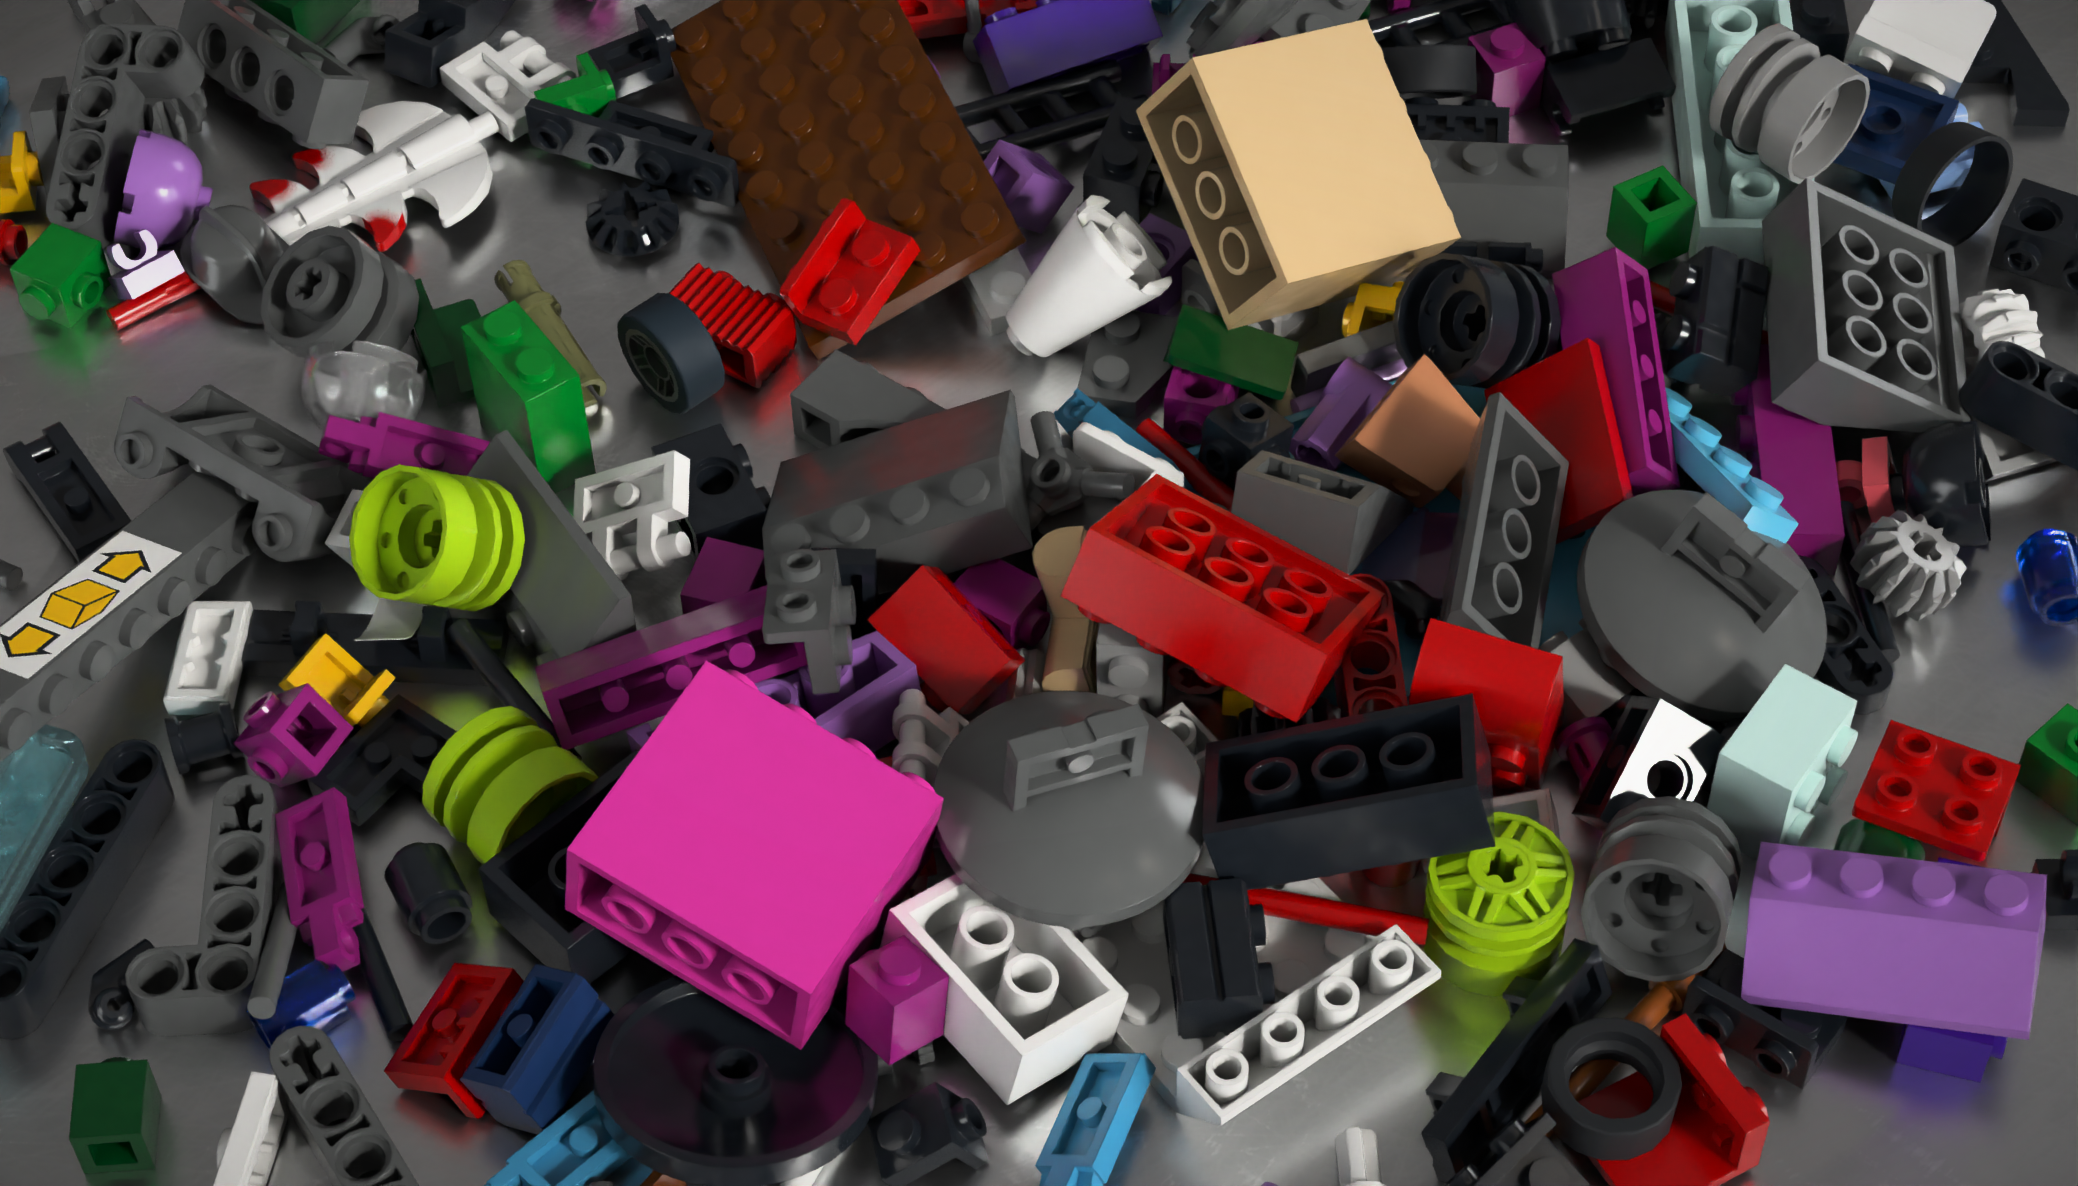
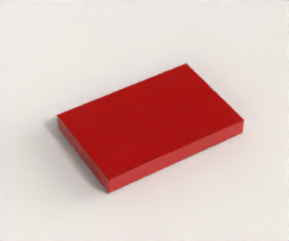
M1587 337L1484 390L1486 402L1489 395L1501 392L1569 462L1556 545L1598 525L1603 517L1614 507L1634 497L1601 350L1597 343Z

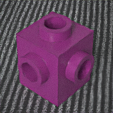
M306 683L276 695L272 691L262 695L245 713L243 720L248 726L233 744L248 757V765L256 775L281 788L317 776L354 727Z

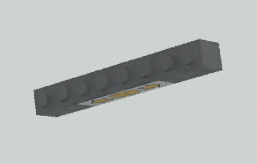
M194 471L0 625V762L13 751L20 749L32 735L55 716L62 714L75 699L93 684L103 680L111 669L135 649L141 648L148 638L172 618L179 616L191 602L209 587L216 585L227 572L246 556L252 555L259 546L256 544L252 534V524L258 503L238 496L235 493V487L226 481Z

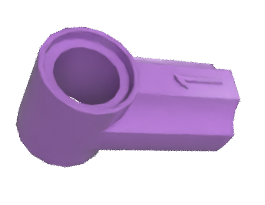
M1348 356L1327 383L1320 396L1318 406L1291 439L1289 452L1297 461L1337 472L1343 462L1335 454L1391 388L1392 384Z

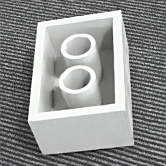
M957 874L950 876L889 910L880 948L905 935L949 975L944 1036L1006 1105L1011 1104L1080 1063L1085 1054L1097 1053L1112 1044L1129 993L1069 929L1061 926L1036 923L1009 914L982 899Z

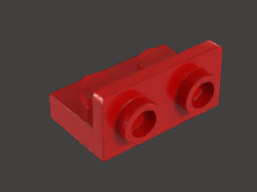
M842 198L831 215L823 221L819 232L798 263L790 269L779 292L802 324L856 346L921 249L912 236L866 219L855 201Z
M454 963L385 1067L384 1072L398 1088L448 1094L466 1117L480 1119L486 1111L485 1107L481 1104L482 1100L476 1098L460 1081V1078L512 998L518 993V989L524 982L514 968Z

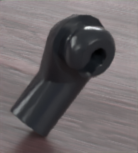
M1382 580L1388 586L1391 593L1394 612L1405 618L1406 635L1411 639H1424L1430 619L1438 620V616H1440L1441 607L1438 600L1412 581Z
M141 940L92 976L88 1012L92 1021L97 1026L106 1030H116L125 1026L131 1020L134 1012V1003L126 985L125 974L128 965L137 955L147 949L155 948L149 940Z

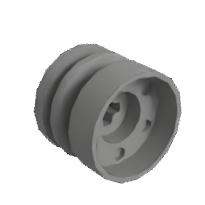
M1778 23L1765 27L1753 36L1732 59L1720 78L1711 99L1708 118L1713 131L1727 139L1734 140V144L1750 153L1757 150L1761 162L1790 181L1800 184L1805 178L1813 180L1827 169L1852 138L1867 108L1870 95L1869 80L1863 74L1829 54L1821 57L1818 46L1804 38L1800 39L1799 34Z

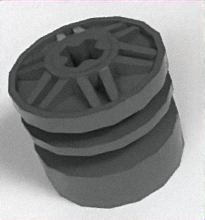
M1671 796L1640 799L1615 814L1603 830L1595 863L1585 890L1580 914L1586 939L1589 943L1598 945L1601 957L1605 962L1628 976L1653 982L1684 980L1707 969L1723 950L1743 865L1738 840L1723 819L1697 802Z

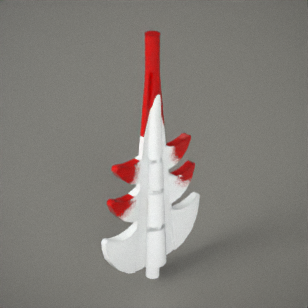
M398 101L377 105L360 112L354 135L359 136L372 145L373 152L367 156L353 149L335 145L326 146L325 149L320 150L307 149L296 152L292 158L297 169L306 171L318 179L319 185L309 190L300 183L287 179H269L253 182L249 185V188L255 200L262 202L274 212L263 220L289 246L310 231L326 226L342 228L347 224L353 223L369 231L374 236L378 252H385L401 237L407 226V209L404 200L409 197L420 198L439 211V217L444 228L461 221L479 206L489 193L492 180L489 157L479 141L498 132L499 127L489 111L467 121L461 114L450 116L443 112L441 108L424 102ZM185 271L135 299L124 300L107 309L106 312L115 329L119 331L166 305L201 289V287Z

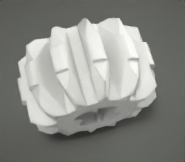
M1998 288L1980 291L1978 295L1967 297L1965 302L1959 304L1966 378L1970 376L1990 345L1997 341H2009L2044 357L2045 354L2040 347V338L2044 334L2038 330L2036 324L2038 314L2036 311L2029 310L2028 300L2024 294H2015L2011 289L1999 291Z

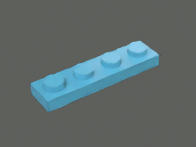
M1665 387L1676 462L1705 492L1709 493L1748 525L1747 528L1751 531L1767 535L1786 544L1799 523L1780 505L1784 496L1768 483L1752 477L1749 474L1753 467L1752 464L1737 452L1721 446L1718 442L1722 434L1707 422L1691 416L1689 411L1692 408V404L1680 394Z

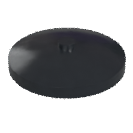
M673 976L645 989L618 1010L605 1027L594 1056V1096L599 1116L609 1134L629 1155L647 1167L671 1178L704 1186H766L803 1176L824 1166L843 1153L858 1138L866 1127L876 1103L878 1054L845 1024L846 1002L839 996H837L804 1047L800 1050L680 977Z

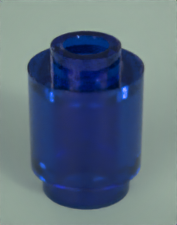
M2057 529L2039 530L2030 535L2019 546L2015 556L2030 608L2047 625L2066 626L2078 622V538L2067 531Z
M315 959L284 978L276 1011L272 1017L257 1019L248 1012L247 1008L246 1012L262 1042L270 1051L276 1038L288 1029L297 1026H313L326 1034L351 1019V1013L347 1004L356 1000V996L347 978L336 964L325 969Z

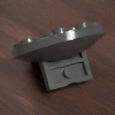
M1371 0L1209 1L1190 26L1194 31L1186 41L1191 46L1188 53L1189 58L1191 59L1193 54H1196L1195 56L1197 57L1251 45L1260 37L1265 41L1355 22L1358 21Z
M1686 490L1651 491L1627 499L1608 512L1588 537L1578 562L1577 593L1579 605L1587 628L1599 648V655L1602 661L1610 668L1617 670L1630 684L1646 696L1661 698L1691 717L1728 723L1730 719L1746 717L1785 664L1813 678L1821 665L1826 649V615L1819 590L1807 567L1794 549L1787 542L1785 544L1767 535L1751 531L1747 528L1748 525L1735 513L1727 509L1707 492L1703 494Z
M1082 691L1038 692L1005 701L982 713L961 730L945 751L936 773L934 790L936 794L944 798L940 818L936 824L935 834L947 862L957 876L982 899L1009 914L1032 922L1061 926L1070 930H1081L1086 927L1106 925L1136 916L1166 899L1182 884L1196 864L1203 847L1204 778L1200 768L1182 740L1156 717L1142 710L1139 704L1131 705L1116 698Z

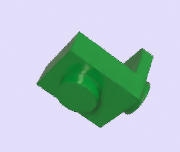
M587 52L576 55L579 77L534 91L535 99L599 118L611 100L616 101V93L609 73L605 68L597 70Z

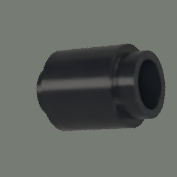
M416 842L406 845L394 855L393 860L385 870L384 878L409 929L414 934L420 935L425 942L430 944L445 943L461 935L472 921V913L470 911L472 899L447 850L437 843Z

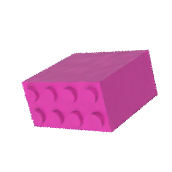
M706 660L567 848L565 910L801 1050L847 983L849 965L868 952L886 925L889 910L901 903L924 866L930 860L936 836V824L940 818L944 798L936 794L933 787L922 777L910 772H898L876 759L874 753L858 740L852 738L841 739L817 725L815 719L801 707L790 703L783 705L760 692L757 686L744 674L731 669L724 671Z

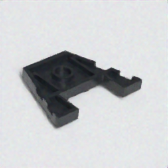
M1984 0L1995 7L1996 17L1962 83L2006 84L2013 126L2065 127L2070 111L2068 102L2002 0Z

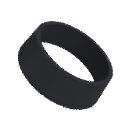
M1966 122L1949 123L1931 133L1913 151L1897 178L1892 195V210L1896 220L1954 247L1969 239L1990 218L2006 192L2013 169V153L2009 143L1995 134ZM1975 145L1972 165L1959 190L1939 211L1922 219L1926 200L1940 175L1955 158Z

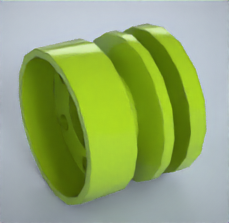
M399 464L380 472L364 488L353 511L349 542L352 564L361 583L377 597L475 612L494 605L510 589L521 566L525 534L522 514L512 494L496 481Z
M513 706L490 709L473 718L448 739L432 761L423 783L422 804L430 817L440 826L446 827L456 841L467 844L473 856L483 865L599 777L570 751L558 747L553 736L547 730L539 728L536 721L529 714Z
M1500 811L1494 812L1495 847L1430 858L1425 891L1426 900L1423 909V917L1430 918L1426 944L1424 946L1425 954L1441 970V976L1467 992L1492 997L1503 996V992L1516 976L1541 981L1559 959L1575 876L1569 851L1552 830L1529 817Z

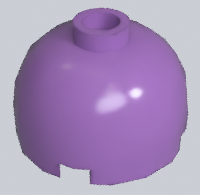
M140 129L123 190L122 208L124 210L118 213L114 235L115 243L140 248L134 232L139 229H146L154 236L157 249L174 246L184 239L193 225V221H199L200 210L206 205H210L213 188L202 186V165L195 152L183 142L164 134Z

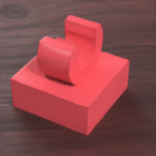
M1887 436L1862 439V463L1855 460L1836 462L1840 501L1851 502L1855 509H1859L1867 504L1871 523H1877L1882 516L1890 517L1896 512L1893 506L1890 474L1896 473Z

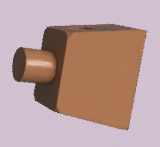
M1424 354L1400 375L1335 456L1373 482L1413 502L1414 507L1422 508L1437 497L1445 488L1461 501L1462 480L1466 473L1470 446L1480 418L1432 360Z

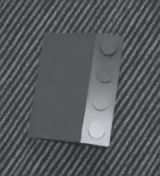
M1805 178L1762 220L1764 266H1767L1769 271L1766 307L1772 403L1819 424L1829 426L1923 433L1929 428L1948 423L1970 422V414L1964 409L1959 399V390L1967 378L1954 246L1809 178Z
M1004 391L782 461L762 528L767 583L770 557L774 554L788 553L796 549H876L879 595L899 589L922 565L939 567L944 574H949L1033 548L1016 402L1012 391Z

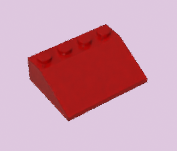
M1156 474L1089 528L1060 596L1078 605V610L1090 620L1102 624H1113L1136 636V641L1146 650L1159 655H1171L1194 668L1195 673L1204 681L1220 687L1229 686L1253 699L1255 706L1265 714L1275 718H1288L1297 723L1317 701L1380 606L1385 593Z

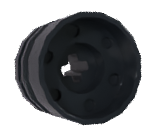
M1440 253L1423 260L1407 276L1396 299L1393 320L1396 348L1407 368L1425 354L1451 384L1484 389L1554 355L1558 347L1561 327L1556 294L1548 280L1530 266L1449 253Z

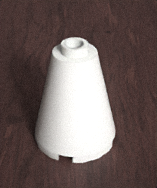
M1090 195L1077 207L1006 313L1009 325L1006 330L1007 335L1014 346L1025 355L1031 356L1034 353L1040 357H1048L1159 297L1172 284L1171 276L1161 277L1159 270L1167 262L1151 237L1125 211L1117 218L1105 211L1103 208L1110 202L1108 199L1102 196Z

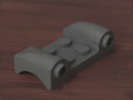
M211 384L202 386L184 404L165 413H161L144 403L137 396L127 397L114 442V452L118 462L123 469L135 477L151 479L172 472L182 465L189 464L191 468L200 473L217 476L235 487V493L243 499L258 503L252 524L254 540L266 555L282 562L315 559L335 553L324 543L352 489L363 491L373 480V478L362 476L363 473L358 474L349 470L348 463L319 454V447Z

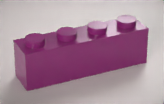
M1613 247L1552 274L1554 292L1558 299L1561 317L1560 336L1562 350L1587 337L1600 346L1633 496L1651 491L1675 490L1680 488L1648 269L1618 248Z
M1761 344L1757 378L1730 396L1731 404L1741 406L1742 415L1737 416L1735 425L1736 451L1746 452L1747 460L1753 466L1749 474L1777 489L1784 496L1780 505L1799 523L1787 543L1794 549L1797 555L1814 559L1824 567L1829 575H1835L1845 533L1832 429L1829 425L1819 424L1772 403L1769 344Z
M766 585L535 666V670L560 744L563 749L568 750L666 715L706 660L724 671L728 669L736 670L747 676L755 684L808 665L804 642L766 644L764 642L762 628L767 592Z

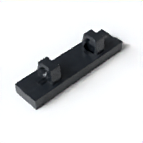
M296 601L295 611L254 610L241 659L246 676L285 677L314 642L326 633L373 676L387 669L396 677L393 682L488 686L446 636L447 629L455 621L462 618H451L448 608L437 606H423L422 621L419 628L408 639L355 641L354 639L359 638L367 629L373 614L325 613L321 602ZM466 618L504 663L509 639L506 620Z
M1574 938L1541 981L1516 976L1503 992V998L1506 1000L1510 1012V1021L1465 1077L1440 1072L1428 1086L1426 1095L1429 1096L1434 1110V1117L1421 1134L1426 1148L1433 1158L1432 1165L1438 1180L1446 1183L1470 1162L1476 1168L1491 1151L1486 1146L1488 1141L1507 1123L1518 1116L1542 1085L1546 1064L1553 1044L1570 1027L1594 1018L1612 995L1598 945Z

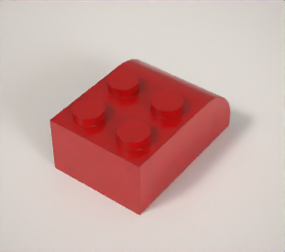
M1431 618L1416 663L1408 705L1473 693L1491 753L1492 785L1511 792H1522L1524 786L1535 790L1541 789L1555 749L1556 738L1564 721L1563 656Z

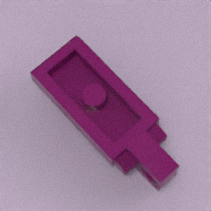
M379 412L377 418L361 416L359 423L329 415L323 429L318 453L349 463V470L358 474L363 473L362 476L373 479L380 472L399 464L467 476L490 441Z
M333 787L276 813L275 819L291 924L300 930L304 943H307L308 946L313 945L315 959L317 961L322 960L337 975L360 964L359 940L353 927L363 923L364 913L361 909L364 908L347 798Z

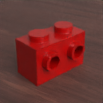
M922 565L868 619L883 637L916 665L918 675L924 680L920 684L921 692L940 712L951 707L958 714H972L1025 661L939 567Z

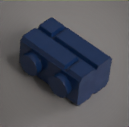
M536 964L469 1064L460 1081L476 1098L482 1100L481 1104L497 1122L502 1123L504 1126L539 1134L566 1112L568 1100L589 1067L594 1064L596 1047L601 1034L615 1014L605 1002L597 999L599 995L584 977L574 972Z

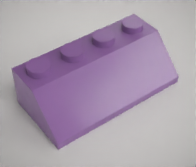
M1761 842L1749 899L1741 999L1755 1005L2029 1040L2046 924L2047 875Z

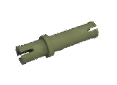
M513 260L506 263L503 267L513 282L510 283L504 273L498 270L494 278L497 288L502 291L508 302L515 300L577 371L580 376L584 406L594 405L598 400L594 397L588 386L592 385L596 393L603 397L606 393L607 385L604 379L599 376L561 318V305L553 295L551 296L550 293L542 289L534 277L530 266L525 261Z

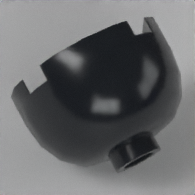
M1977 421L1948 423L1929 428L1915 437L1905 450L1902 473L1890 474L1891 494L1895 511L1898 509L1906 510L1912 519L1922 514L1925 516L1928 525L1934 529L1943 528L1942 535L1945 539L1956 543L1959 547L1986 545L1991 541L1988 483L1985 484L1982 464L1985 463V456Z

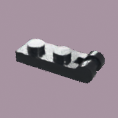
M57 422L42 429V437L26 445L22 441H18L3 448V452L17 479L23 482L79 563L129 524L131 519L63 424Z

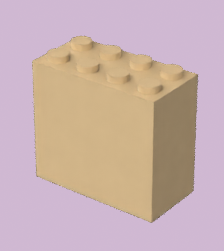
M1367 19L1193 57L1136 109L1138 118L1228 330L1356 296L1359 285L1362 283L1390 287L1394 282L1405 280L1423 260L1438 255L1461 238L1454 222L1453 213L1446 204L1431 169L1429 158L1420 144L1408 116L1405 102L1398 93L1385 63L1382 49L1376 42Z

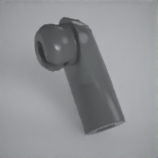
M392 15L358 18L322 49L345 65L358 55L385 54L386 30L400 21Z

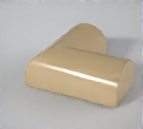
M1067 526L1054 529L1045 534L1036 543L1032 552L1033 564L1052 613L1042 677L1043 692L1082 691L1097 694L1096 643L1100 623L1085 617L1078 610V605L1060 596L1088 532L1084 526Z

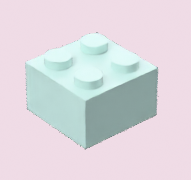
M1787 664L1782 667L1719 752L1707 806L1708 810L1723 819L1736 836L1740 852L1756 861L1761 842L1803 846L1816 820V816L1813 815L1815 809L1820 802L1830 806L1839 795L1848 775V771L1840 767L1848 758L1858 737V731L1850 728L1857 700Z

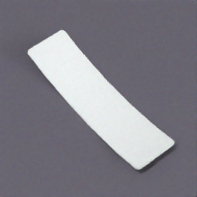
M379 598L367 629L359 638L354 640L408 639L419 628L423 615L422 608L427 605Z

